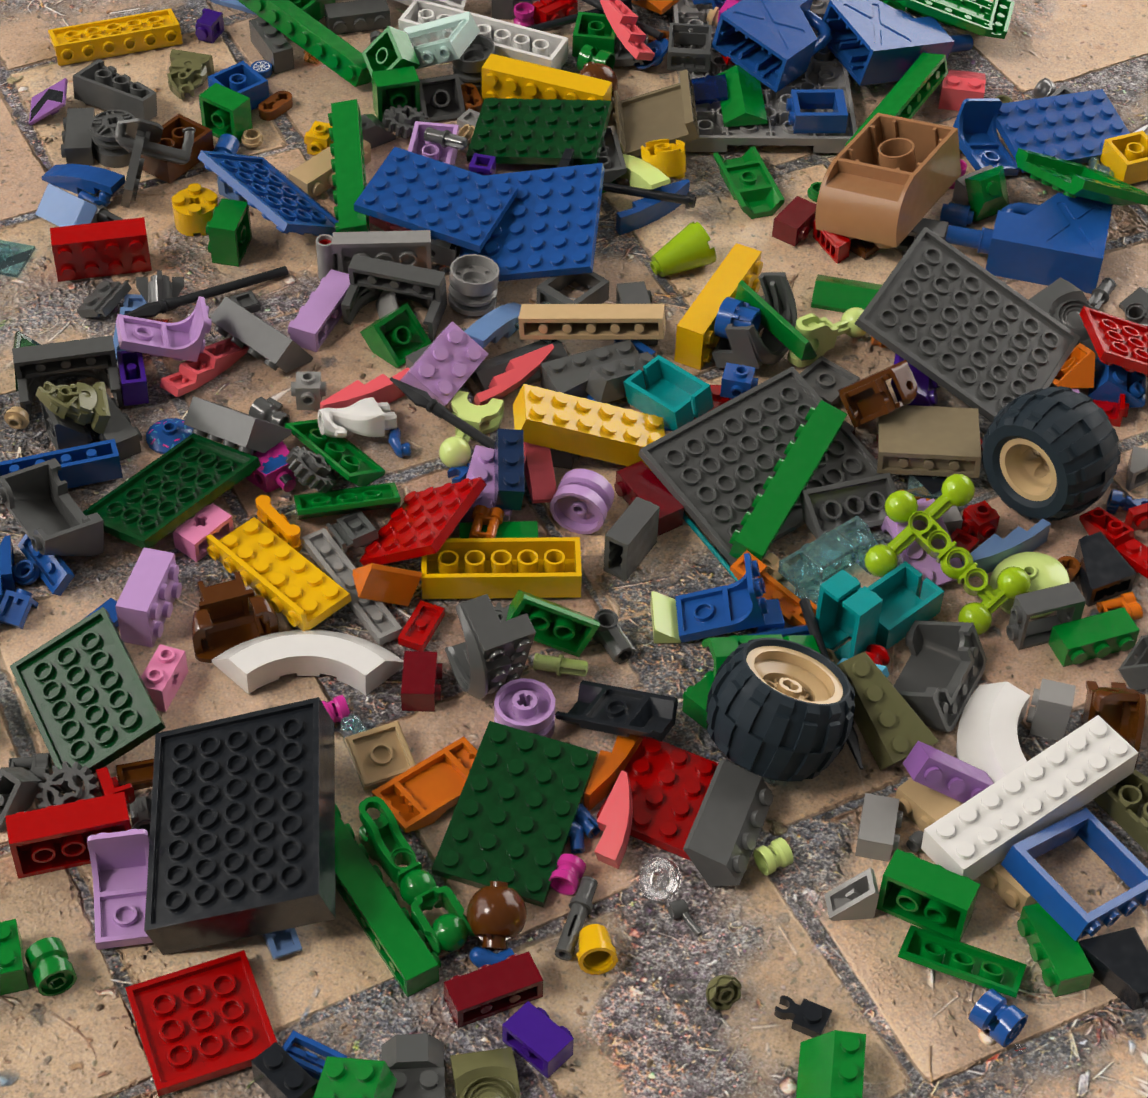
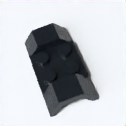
M582 680L579 686L578 701L568 713L557 711L555 717L566 723L580 725V728L624 737H629L631 734L636 737L662 742L675 725L678 700L675 697Z

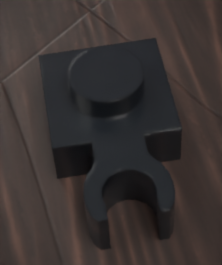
M785 995L780 997L779 1004L786 1006L787 1009H781L776 1006L774 1015L779 1019L793 1020L791 1029L812 1038L824 1033L832 1015L831 1009L804 998L801 1005Z

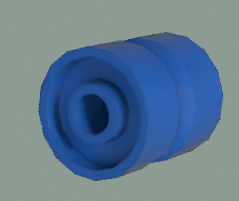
M990 989L977 1001L968 1019L982 1031L989 1030V1036L1004 1048L1011 1044L1020 1034L1028 1020V1015L1015 1005L1008 1006L1007 999L995 989Z

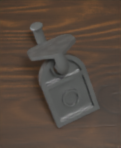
M140 118L117 121L115 139L121 147L128 152H132L120 206L129 208L131 200L136 201L145 160L140 158L141 155L181 165L187 164L191 157L194 133L196 132L195 128L187 127L182 130L184 141L181 150L157 144L161 141L163 127L156 122ZM125 133H127L134 139L124 137Z

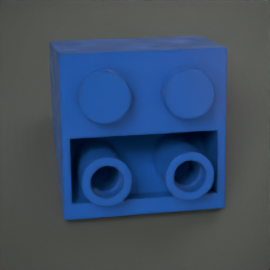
M1099 357L1095 359L1094 388L1088 389V396L1090 398L1118 403L1120 393L1125 394V403H1129V408H1140L1145 405L1146 376L1143 373L1137 371L1128 372L1121 366L1104 364L1099 360Z

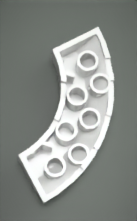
M291 630L260 636L240 643L212 659V663L247 694L268 683L280 680L279 676L296 673L297 676L320 677V674L337 677V681L350 685L366 696L402 669L404 663L394 653L373 642L349 634L326 630Z
M1009 682L979 685L969 698L959 721L956 742L957 759L985 771L993 783L1026 763L1027 760L1019 745L1017 727L1026 715L1030 695Z

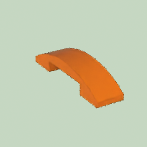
M748 550L730 566V570L738 580L746 573L744 554L750 553ZM750 553L752 561L757 560L760 576L757 577L764 580L766 593L763 594L762 598L765 597L766 600L778 599L784 621L792 626L805 625L806 621L799 604L801 599L766 572L767 565ZM810 600L813 612L816 616L817 605Z

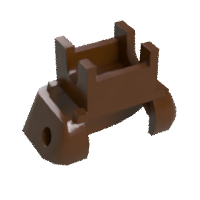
M904 360L839 389L838 392L854 428L899 407L910 404L916 398L917 382L907 360ZM890 378H893L902 398L897 403L894 402L885 382Z
M239 571L234 572L235 580L208 587L204 586L203 581L197 582L201 598L199 610L194 611L192 639L195 658L199 662L212 663V659L240 643L279 632L278 619L273 607L265 597L260 594L255 595L252 589L246 590ZM248 598L251 603L253 611H249Z
M1086 681L1087 694L1084 713L1080 717L1082 725L1099 715L1139 752L1145 720V694L1135 689L1127 688L1125 683L1111 682L1110 688L1098 687L1096 681Z

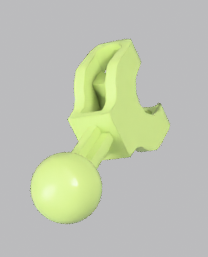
M859 307L850 308L844 312L841 321L834 324L826 317L819 318L813 313L798 318L795 329L809 340L817 357L812 360L801 361L789 350L788 361L797 367L809 366L828 350L834 348L837 336L846 334L857 338L865 335L866 332L855 325L864 309Z
M458 390L451 401L452 413L483 434L494 432L499 428L504 415V400L492 398L488 404L474 405L467 400L469 392ZM456 427V436L444 440L439 449L441 461L450 468L465 466L471 457V448L468 443L473 438Z

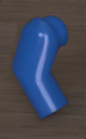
M84 190L78 194L79 198L87 199L98 206L103 205L107 207L111 203V194L103 191L99 193V197H95Z
M399 428L389 430L388 441L396 456L400 458L410 456V444L401 443V430Z
M475 947L470 951L469 958L476 967L480 968L486 964L492 965L506 960L509 956L514 955V952L511 948H507L496 954L488 949Z

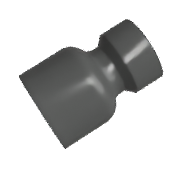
M263 397L257 398L249 410V415L285 427V424L290 421V416L281 411L283 404L271 397L267 400Z

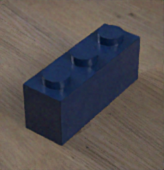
M497 429L494 446L495 507L502 510L521 511L525 493L523 430Z

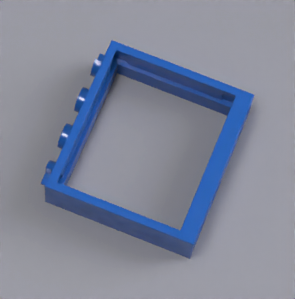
M1087 808L1012 845L1001 863L1075 942L1088 934L1091 937L1094 936L1104 925L1110 927L1121 915L1129 916L1140 904L1142 906L1148 904V869ZM1077 836L1131 888L1088 913L1035 860L1037 857Z

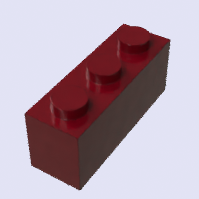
M642 460L616 471L615 491L629 506L636 497H639L660 507L658 536L683 525V505L673 497Z
M529 951L520 955H511L506 960L492 965H483L476 971L465 975L453 976L444 982V999L458 1028L520 1006L527 1001L530 1002L543 997V978Z

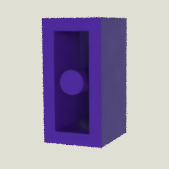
M117 351L124 406L149 403L142 353Z
M529 1001L502 1024V1041L509 1047H512V1050L547 1079L573 1055L574 1038L570 1031L564 1026L559 1027L550 1019L544 1009L536 1008Z

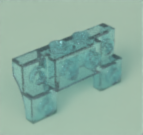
M855 516L830 532L823 533L813 542L804 544L799 550L780 560L778 572L795 587V595L798 598H808L817 605L820 585L842 569L845 570L857 563L871 575L865 567V554L871 547L879 544L872 535L868 524L858 516Z

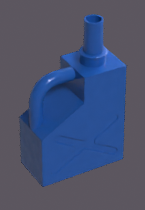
M741 0L721 13L711 47L726 58L727 56L731 58L730 61L739 65L750 75L777 93L807 72L811 57L828 45L831 41L832 31L828 23L810 11L813 0ZM812 28H814L819 33L818 37H816Z
M830 0L823 20L828 23L832 31L831 41L827 47L859 86L899 81L922 53L944 54L947 60L950 53L969 51L973 47V38L970 34L949 35L934 17L914 18L909 13L895 9L880 0Z
M1058 192L1041 205L1017 202L998 210L994 229L982 227V230L949 225L945 241L949 244L978 249V254H988L986 270L994 276L1047 286L1061 277L1084 293L1091 294L1097 286L1103 262L1113 205L1079 196L1072 198Z

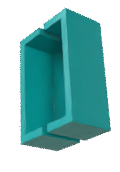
M657 355L643 366L647 389L643 371L638 370L623 381L628 403L643 413L662 417L664 426L672 431L693 421L694 417L698 418L714 407L709 384L660 355Z
M906 561L867 587L883 599L875 644L883 646L886 650L906 637L914 621H929L941 611L945 591L926 578L923 580L919 598L923 574Z
M843 569L820 585L815 616L826 648L834 650L847 639L852 638L834 652L838 660L852 658L865 652L868 645L875 644L883 599L877 593L871 591L866 586L861 588L859 580Z

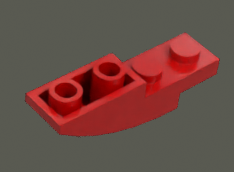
M1097 507L1079 516L1081 524L1089 535L1101 531L1133 570L1148 579V547L1134 538L1133 528L1101 507Z

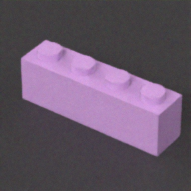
M331 269L326 277L321 279L318 288L311 293L307 303L300 308L296 318L289 323L288 334H290V339L301 348L317 352L342 317L341 303L350 285L349 274Z

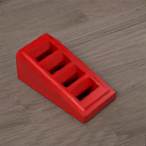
M814 220L813 238L837 264L848 258L851 239L825 230H817L816 221Z

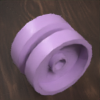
M587 469L570 470L565 473L559 483L558 490L550 502V512L554 520L570 532L592 534L599 531L603 525L607 512L614 501V490L602 475Z
M520 678L509 681L501 686L495 695L494 722L551 738L555 727L556 701L552 690L544 683L535 679Z

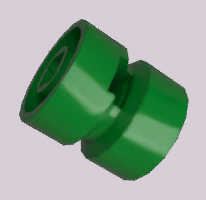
M586 44L579 53L577 69L581 71L586 63L595 62L603 63L613 70L615 54Z
M57 937L43 938L33 943L26 950L25 958L31 973H33V978L40 994L43 996H55L64 993L75 984L77 976L72 963L68 961V953L61 939Z

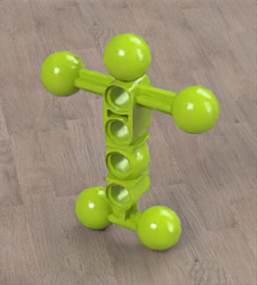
M953 474L947 477L942 483V495L924 511H918V503L913 494L903 490L893 492L885 501V513L894 522H908V526L887 545H875L867 551L864 559L865 567L872 575L883 577L895 569L898 565L897 556L916 541L931 557L937 558L936 562L940 563L941 570L946 576L956 579L959 585L962 583L963 589L967 594L979 596L983 600L981 603L973 602L966 604L959 611L958 622L974 623L978 635L988 631L992 623V614L1008 599L1014 600L1016 595L1029 592L1031 586L1029 575L1022 568L1015 566L1007 567L1000 572L996 582L997 588L994 590L988 584L987 573L983 569L977 568L978 564L974 563L971 553L963 547L956 546L957 543L955 541L951 542L949 534L936 522L952 506H964L973 499L975 487L969 477L964 474ZM922 520L926 523L927 528L921 531L916 530L913 527V522ZM934 539H941L944 541L945 547L939 550L935 549L931 542ZM956 557L960 558L964 562V566L954 568L951 566L950 560ZM973 576L979 577L983 585L977 588L969 584L968 579Z

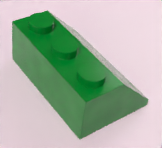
M518 590L510 603L506 618L507 621L527 613L536 631L533 641L576 657L581 655L600 626V622L590 616Z
M834 1030L801 1042L796 1098H863L866 1034Z

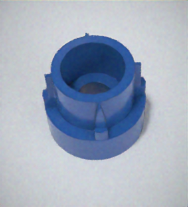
M726 297L720 305L714 325L715 335L728 339L725 331L728 324H733L734 326L754 325L758 332L761 323L760 309L750 306V303Z

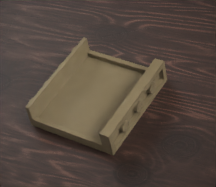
M687 69L679 71L680 83L622 101L617 90L614 91V100L611 101L614 110L612 116L622 154L635 157L641 156V146L646 147L645 143L653 140L669 139V143L676 144V140L685 143L700 138L694 86Z
M905 405L878 417L877 473L949 477L953 474H964L969 478H979L981 444L978 408Z

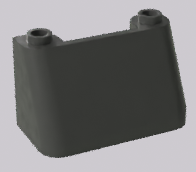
M56 458L0 476V504L4 503L30 538L36 552L39 551L42 555L94 557L104 552L103 519L98 513L85 516L68 494L67 482L65 480L61 481L58 477V470H61V465Z
M914 621L905 637V643L909 647L911 656L896 680L894 687L927 727L941 732H951L984 673L986 667L985 652L974 623Z

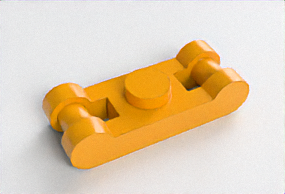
M268 495L258 496L255 499L256 508L258 509L257 519L297 552H300L302 549V543L299 539L301 536L300 527L294 524L290 525L286 516L279 514L271 505V498Z

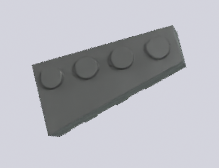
M101 59L96 60L73 75L74 99L99 107L104 111L124 110L133 114L135 118L149 121L157 116L156 92L140 82L133 83L130 76L126 74H118L117 69L113 66L106 67Z
M629 339L541 363L540 385L544 389L587 399L589 394L585 390L591 367L639 353Z

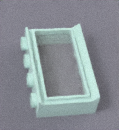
M469 11L404 28L420 63L417 69L459 59L480 32Z

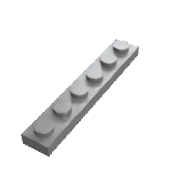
M323 528L302 537V545L320 569L350 593L352 601L348 603L349 607L377 644L380 646L398 638L403 629L383 602L358 597L352 575L353 569L356 568L328 531Z

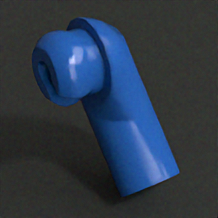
M574 821L569 835L571 853L580 854L585 852L584 831L582 825Z

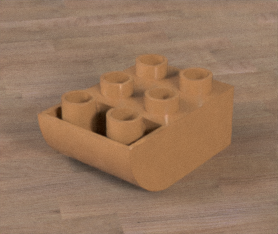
M877 113L829 165L818 194L815 216L816 229L843 235L849 239L856 238L874 242L877 247L882 249L897 248L960 177L961 164L958 128Z

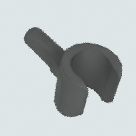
M923 831L914 832L906 842V846L912 852H918L921 849Z
M678 899L669 902L668 913L673 920L682 917L696 936L702 934V930L691 918L685 900Z

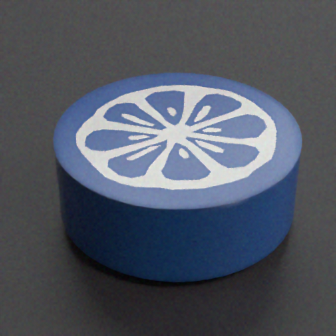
M259 60L251 65L265 79L273 73L272 64L268 61Z

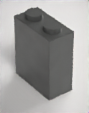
M639 497L634 499L605 535L603 571L625 581L630 577L657 543L659 506Z

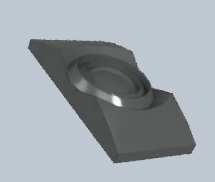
M1060 277L1029 299L1033 304L1081 338L1076 346L1079 343L1083 344L1095 353V359L1098 358V354L1079 315L1083 306L1094 309L1082 290Z

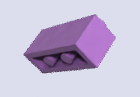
M917 741L903 762L913 781L962 803H965L994 784L985 771L920 741Z

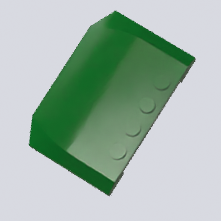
M895 0L907 8L976 34L1005 39L1015 4L1012 0H993V2L990 0Z
M1021 148L1017 150L1015 157L1018 168L1030 173V178L1041 181L1042 184L1051 186L1052 189L1063 192L1066 196L1072 198L1079 196L1112 205H1148V193L1104 172L1088 168L1083 164Z

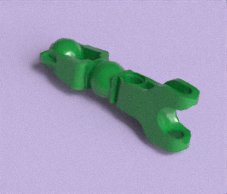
M376 796L364 799L359 804V818L363 824L359 828L360 843L366 848L369 857L379 862L390 879L397 884L402 899L411 905V924L415 930L420 929L431 950L435 951L438 956L441 951L453 952L459 950L465 944L468 935L475 936L464 914V908L450 887L437 886L434 877L428 871L422 870L421 862H416L414 851L402 835L396 818L386 803ZM369 808H376L381 814L379 818L373 820L366 811ZM398 865H407V867H399ZM434 907L445 908L448 914L439 916L431 927L423 911L432 910Z

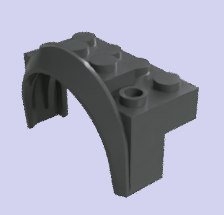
M354 254L348 267L350 285L341 303L343 322L351 325L358 312L368 303L377 300L383 290L395 292L396 297L416 301L428 310L423 324L428 325V337L431 341L434 340L447 307L445 272Z
M761 273L759 280L764 296L760 297L795 328L797 308L786 273ZM761 323L758 332L754 325L734 326L733 324H728L725 328L728 339L721 337L712 351V355L717 368H725L727 362L760 369L763 363L767 365L778 363L789 349ZM763 329V333L760 338L759 333Z
M113 335L12 348L20 406L28 412L29 420H31L32 401L38 387H43L46 381L52 382L69 376H86L105 382L110 388L113 398L116 399L119 408L123 406Z
M488 594L458 604L456 612L465 642L446 647L445 651L460 688L476 699H482L488 693L497 692L501 686L509 681L521 678L536 631L527 613L501 622Z

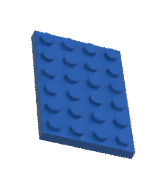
M1103 89L1002 103L996 117V128L1015 161L1017 150L1021 148L1079 164L1100 161L1105 139L1130 134Z
M394 147L354 203V211L413 231L430 230L431 237L480 253L518 195V187Z
M200 151L198 159L205 164L204 167L217 174L221 182L231 186L235 194L244 197L249 206L258 209L262 213L263 218L277 225L276 228L280 232L285 234L294 232L300 235L308 233L315 236L320 234L333 236V232H336L335 223L339 222V220H336L331 213L265 158Z

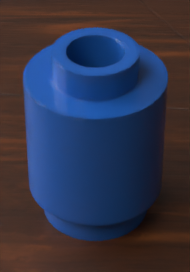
M222 134L213 152L236 154L240 147L239 140L231 134Z
M951 202L943 204L940 221L949 222L948 225L967 228L968 224L972 225L974 211H971V206Z

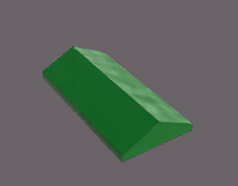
M735 65L716 75L724 127L768 124L759 80L739 65Z
M818 274L811 307L842 313L853 307L865 310L882 285Z
M743 280L738 283L735 299L750 303V306L759 308L761 324L801 361L812 360L817 357L808 339Z
M318 419L285 424V428L292 430L291 434L315 454L319 453L325 458V462L349 482L359 487L367 486L385 474V470L346 438L322 435L319 430Z
M395 482L331 490L326 494L324 492L294 495L297 520L352 513L359 509L361 511L399 507L401 497Z
M913 925L910 926L898 954L899 958L988 989H995L997 992L1014 998L1017 997L1027 966L1021 962Z

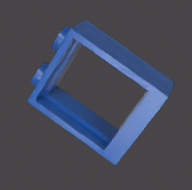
M791 89V96L786 100V111L789 112L788 122L789 125L793 126L794 134L846 133L848 112L843 89ZM800 109H833V112H800Z

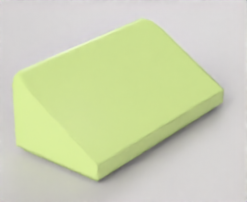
M651 591L650 605L654 643H681L678 631L676 600Z

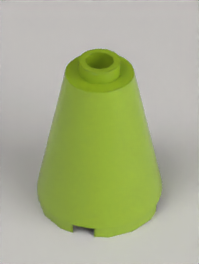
M692 222L651 257L650 267L655 275L659 274L661 277L710 265L716 262V251L714 247L710 249L708 241L711 239L702 225L698 222Z

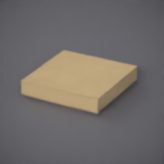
M399 721L345 737L346 746L364 791L381 786L416 765Z

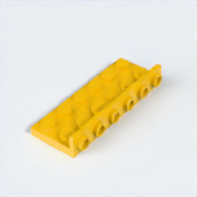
M171 8L48 30L59 66L183 43L180 24Z
M255 517L219 540L211 534L206 536L209 556L215 561H220L230 574L239 571L246 587L250 586L256 595L260 594L265 597L274 611L285 615L289 623L294 627L298 626L303 631H309L352 601L349 592Z

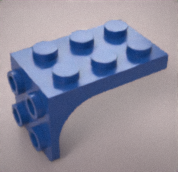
M999 98L965 99L953 125L954 128H958L960 150L975 171L988 165H992L994 168L1003 166L1005 176L1018 175L1020 168L1017 167V163L1000 142L997 134L996 117L998 116L1002 101Z
M750 553L744 554L746 573L737 582L675 596L681 643L765 625L764 614L768 613L766 598H762L763 594L766 593L763 578L757 577L760 576L757 560L752 561Z

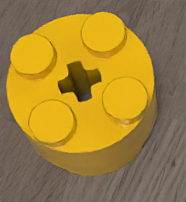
M658 139L646 142V147L641 146V159L658 168L667 177L674 179L685 177L686 153L683 141L676 140V144L669 143V139Z
M193 183L171 198L176 229L183 235L194 237V233H201V236H206V225L213 217L214 208L218 207V196L212 190L201 187L198 183Z

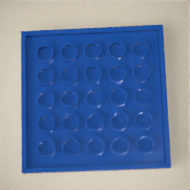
M603 163L484 175L517 186L518 195L481 252L461 247L459 257L477 254L492 259L500 270L499 281L593 273L605 171Z

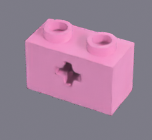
M214 503L207 505L173 532L175 548L195 562H198L208 554L206 536L211 534L219 540L234 530L232 516Z
M161 644L158 646L141 678L157 710L166 712L188 674V666L184 650Z

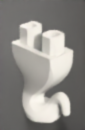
M374 397L359 400L345 408L320 409L318 411V426L322 435L334 438H345L347 430L367 437L385 436V430L397 429V415L395 412H391L388 402L377 403Z

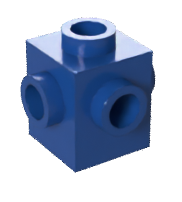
M726 362L722 376L720 397L733 399L757 386L759 378H754L755 367Z

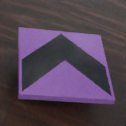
M66 78L32 97L30 125L35 124L50 114L53 116L59 112L60 108L65 106L68 83Z

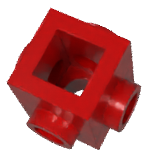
M985 500L969 505L963 511L961 530L980 539L979 544H982L993 534H996L1000 516Z

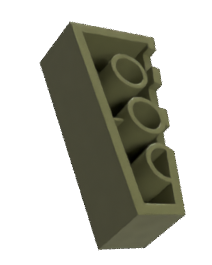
M862 652L837 665L854 688L855 712L853 718L880 771L906 759L917 741L929 746L939 742L866 652Z
M1134 769L1132 774L1093 800L1148 853V777Z

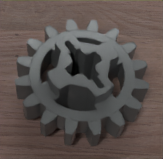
M397 105V108L390 106V110H385L382 123H384V128H389V133L395 132V136L401 135L402 138L406 139L412 136L415 121H430L429 116H424V112H418L417 108L412 109L408 105L402 108V106Z
M296 446L286 456V462L289 464L288 468L295 473L294 476L298 478L297 481L303 486L308 485L310 489H316L318 493L323 491L326 494L337 483L335 481L337 477L333 475L334 471L319 453L314 454L312 450L307 451L305 447L300 448Z
M65 761L63 762L62 769L54 765L52 766L53 774H43L47 780L45 783H38L37 786L43 791L36 794V798L41 801L38 807L42 809L52 806L53 803L61 805L81 799L96 798L94 794L101 792V789L95 784L98 778L91 774L92 771L87 766L82 768L81 764L74 762L71 767ZM81 779L84 781L85 790H82L83 782H81Z

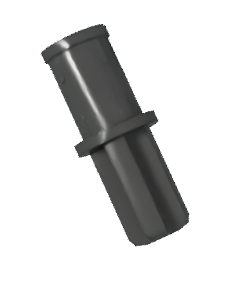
M427 127L424 132L425 141L440 144L443 148L448 146L464 150L467 147V138L451 134L449 130L440 131Z
M1104 278L1099 287L1092 291L1088 302L1095 310H1099L1103 304L1108 302L1109 295L1116 287L1115 281L1111 278Z

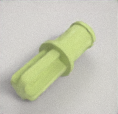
M536 653L533 660V670L554 672L557 676L568 674L584 677L588 672V662L564 658L562 654L557 657Z

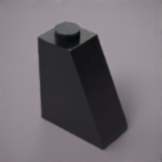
M1101 531L1079 539L1074 558L1080 562L1081 567L1078 575L1087 607L1132 591L1137 573Z
M1135 927L1080 940L1079 944L1094 971L1093 977L1132 1010L1148 1009V951Z

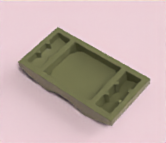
M512 1047L450 1055L456 1098H521L518 1072Z

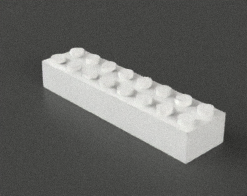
M414 0L398 19L399 30L404 31V28L468 11L426 0ZM470 12L480 30L478 35L486 36L494 42L496 55L555 69H561L568 60L567 37ZM451 28L445 29L449 37L453 31ZM435 32L429 33L432 39L431 42L439 40ZM418 36L413 37L417 46L422 44Z
M1097 715L925 828L921 849L935 864L960 876H966L975 880L1003 861L1012 845L1068 817L1132 774L1139 752Z

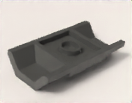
M428 1033L395 1035L381 1045V1061L386 1062L397 1079L392 1098H445L444 1042Z

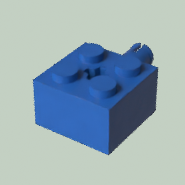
M244 61L208 76L209 87L218 83L249 97L251 110L258 108V105L269 97L268 80Z

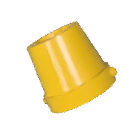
M591 924L581 929L579 932V951L576 953L580 969L591 975H599L612 970L617 964L618 958L607 928L600 924Z

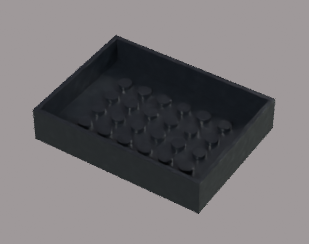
M312 698L156 733L144 931L160 952L166 955L336 919L334 722L320 698Z

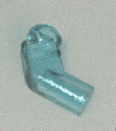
M1092 157L1088 161L1089 168L1099 170L1114 177V172L1109 167L1100 165L1098 158Z
M349 714L348 717L341 719V727L346 732L351 731L353 734L368 730L357 715Z

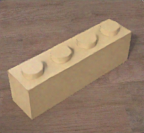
M363 139L365 165L371 162V145ZM330 147L288 173L289 179L313 199L333 186L332 175L336 173H333L331 159L335 158L332 157Z

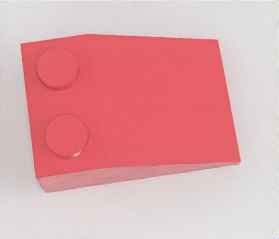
M948 69V75L941 82L938 109L959 111L965 99L984 98L985 73Z

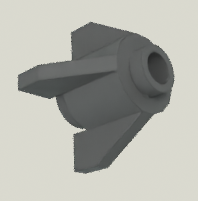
M157 270V275L151 276L150 282H148V277H136V288L146 303H157L161 299L178 297L184 288V277H172L171 282L169 276L162 275V270Z

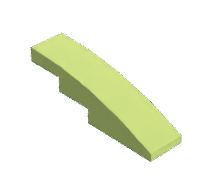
M623 154L627 173L619 178L628 179L630 186L655 189L671 183L669 177L650 163L635 156Z

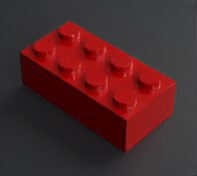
M144 217L50 228L51 245L58 282L152 271Z
M124 792L110 793L96 798L81 799L71 803L52 805L42 809L18 812L5 816L9 846L18 879L91 864L87 845L88 836L103 832L113 833L132 829Z

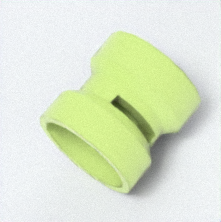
M781 837L771 841L769 846L762 845L753 851L758 869L766 876L774 873L778 867L785 868L794 861L789 844Z

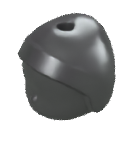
M1048 78L1041 79L1033 90V97L1035 99L1049 97L1057 90L1056 85Z

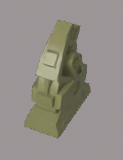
M176 49L171 50L170 73L167 74L168 86L173 94L182 100L185 99L184 93H190L191 97L195 96L194 89L203 85L207 77L215 73L212 55Z
M46 381L43 388L41 386L38 387L36 392L37 398L55 415L62 419L70 417L75 423L81 425L90 423L93 431L104 434L110 419L105 382H96L93 386L81 382L70 384V386H56Z

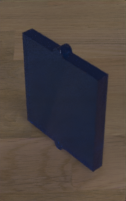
M726 74L707 75L706 77L691 79L694 86L696 105L728 100Z

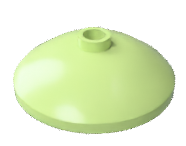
M1021 552L1005 558L995 567L991 574L989 585L995 590L1000 572L1007 567L1013 566L1020 567L1027 574H1031L1029 575L1031 581L1029 592L1070 583L1067 570L1057 559L1040 552ZM1008 599L999 608L1011 615L1010 611L1014 600ZM1048 612V613H1044V614L1032 616V617H1030V618L1043 617V616H1046V615H1048V614H1051L1052 612Z

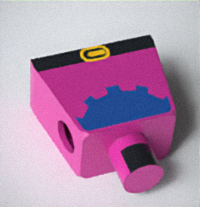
M281 441L265 453L254 450L253 456L259 458L261 466L253 471L250 476L246 477V479L266 493H270L279 487L285 492H290L296 486L295 473L288 468L289 464L286 462L289 450L284 442Z

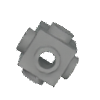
M296 372V382H291V396H296L297 410H320L322 396H326L327 393L326 382H322L321 372Z

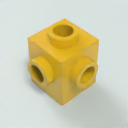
M315 121L310 130L305 133L304 144L307 145V154L317 155L330 147L331 143H334L330 139L329 128L333 127L329 123Z

